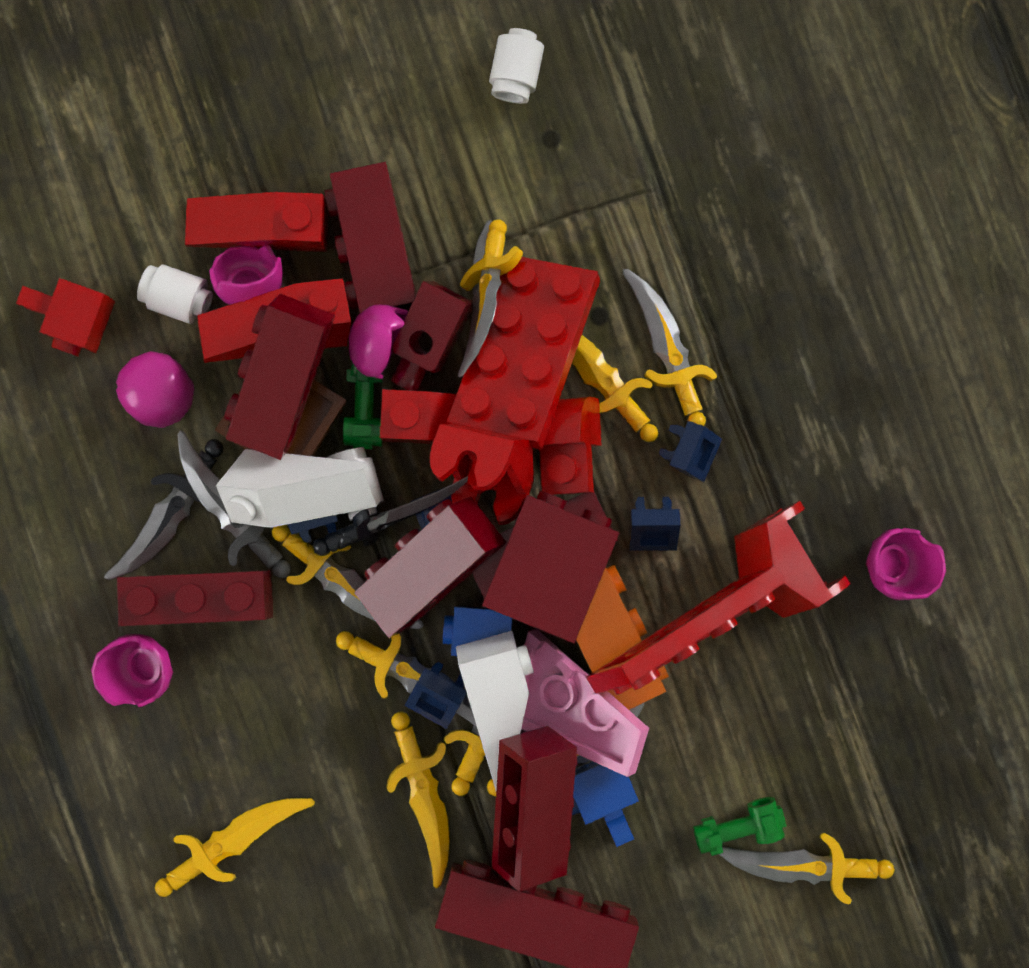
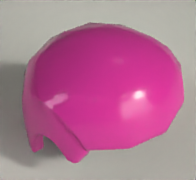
M265 245L260 249L250 246L230 247L215 258L209 270L214 292L228 305L240 301L244 302L255 296L280 289L282 284L283 269L281 257H276L269 245Z
M378 304L369 306L356 317L348 335L349 356L361 374L368 377L383 378L384 375L381 373L390 362L391 348L400 329L404 326V320L408 314L407 310Z
M153 351L132 357L119 371L116 380L118 399L125 411L145 426L164 428L177 423L192 406L194 394L193 381L182 365L168 354Z
M895 528L883 532L872 542L866 560V566L874 587L885 596L894 600L928 598L941 587L947 571L944 551L941 546L927 541L922 537L919 530L910 528Z
M128 634L113 640L96 654L91 673L95 689L107 703L112 706L133 704L143 707L160 698L169 688L173 670L168 650L155 639L143 634Z

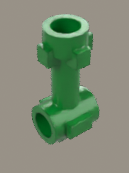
M351 360V369H347L346 381L355 383L354 417L344 418L343 442L344 446H353V448L364 447L365 450H373V446H383V440L380 438L381 418H373L374 384L383 383V378L379 379L361 374Z
M764 797L747 804L748 816L717 825L713 816L701 819L702 824L693 826L700 854L710 852L711 856L723 853L722 843L755 834L758 844H770L780 841L785 837L783 827L787 826L782 807L780 805L777 806L775 798Z

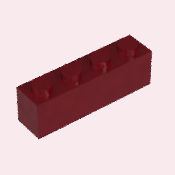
M466 859L463 865L452 864L435 924L436 929L568 968L628 967L639 925L636 917L630 915L631 909L627 906L607 900L603 901L602 906L583 901L584 895L582 893L564 887H557L555 893L537 888V886L519 892L503 877L490 874L492 868L484 863Z

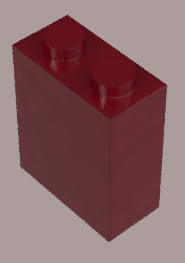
M540 490L537 498L529 495L526 496L482 606L575 644L620 532L610 529L612 519L585 509L582 517L564 510L567 503L566 500Z

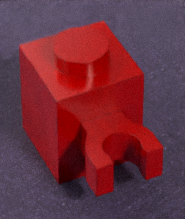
M59 278L53 296L22 286L16 304L45 315L39 332L54 339L51 345L52 348L79 357L81 349L97 353L115 300L104 293Z

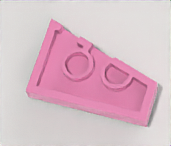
M538 629L528 631L524 645H527L534 673L525 676L529 697L521 729L528 732L549 726L577 747L578 755L626 777L635 774L649 727L608 691L596 694L586 678L589 674Z

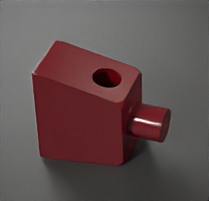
M423 281L404 320V326L400 329L391 348L393 353L402 357L391 381L408 391H418L427 370L432 373L441 371L473 310V301L437 282ZM423 331L428 333L433 341L429 352L424 351L419 345V338Z

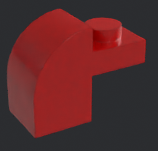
M578 397L559 399L542 450L539 449L542 491L552 495L594 493L591 447L602 446L599 398Z

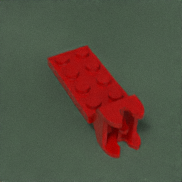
M521 257L519 263L511 271L500 276L502 283L496 293L497 306L488 335L478 355L464 373L447 419L448 424L439 425L431 447L430 466L438 480L443 482L450 475H453L454 484L468 476V481L451 494L452 503L472 497L476 504H478L480 495L484 491L494 490L496 498L493 508L499 525H506L519 515L526 496L530 494L534 483L533 448L540 450L543 448L600 284L598 271Z
M798 500L783 510L780 508L734 536L739 579L734 580L586 676L595 693L613 689L616 695H619L632 687L634 690L644 687L661 675L658 671L659 668L671 661L677 664L690 657L700 649L697 643L709 636L714 639L731 630L738 624L735 618L747 611L751 614L766 606L785 618L818 608L847 588L851 583L846 575L829 584L826 581L823 582L788 524V520L805 509L802 502Z

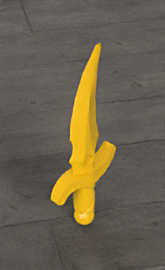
M582 335L572 364L579 372L585 384L591 385L603 394L605 401L599 403L600 414L617 409L636 433L640 431V437L643 441L653 442L658 437L657 427L653 424H648L651 420L630 397L632 392L638 388L651 389L653 386L652 382L644 378H636L624 384L619 377L618 369L608 365L603 358L602 352Z
M401 711L392 716L391 723L396 729L394 733L404 762L391 772L386 788L388 792H394L398 782L407 777L411 789L409 804L418 819L427 844L432 867L433 886L437 889L442 884L448 864L450 837L445 805L440 800L437 791L439 781L432 776L430 768L437 765L443 759L446 746L443 742H439L432 754L422 756L413 726H409L410 717L407 713Z
M287 798L265 803L234 818L224 830L213 831L210 839L204 844L191 835L175 836L174 842L187 845L191 850L192 857L166 874V878L159 879L155 884L156 893L161 897H167L173 892V889L177 891L202 872L207 877L219 882L235 880V874L226 873L216 865L226 857L241 855L256 839L273 826L299 811L312 807L315 801L312 798Z

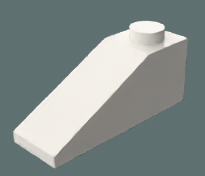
M245 449L216 484L232 523L270 528L377 507L381 501L368 462L285 454L279 460L250 449Z
M513 631L456 646L458 665L495 790L497 787L499 740L520 734L529 697L525 676L534 673L527 645L517 647Z

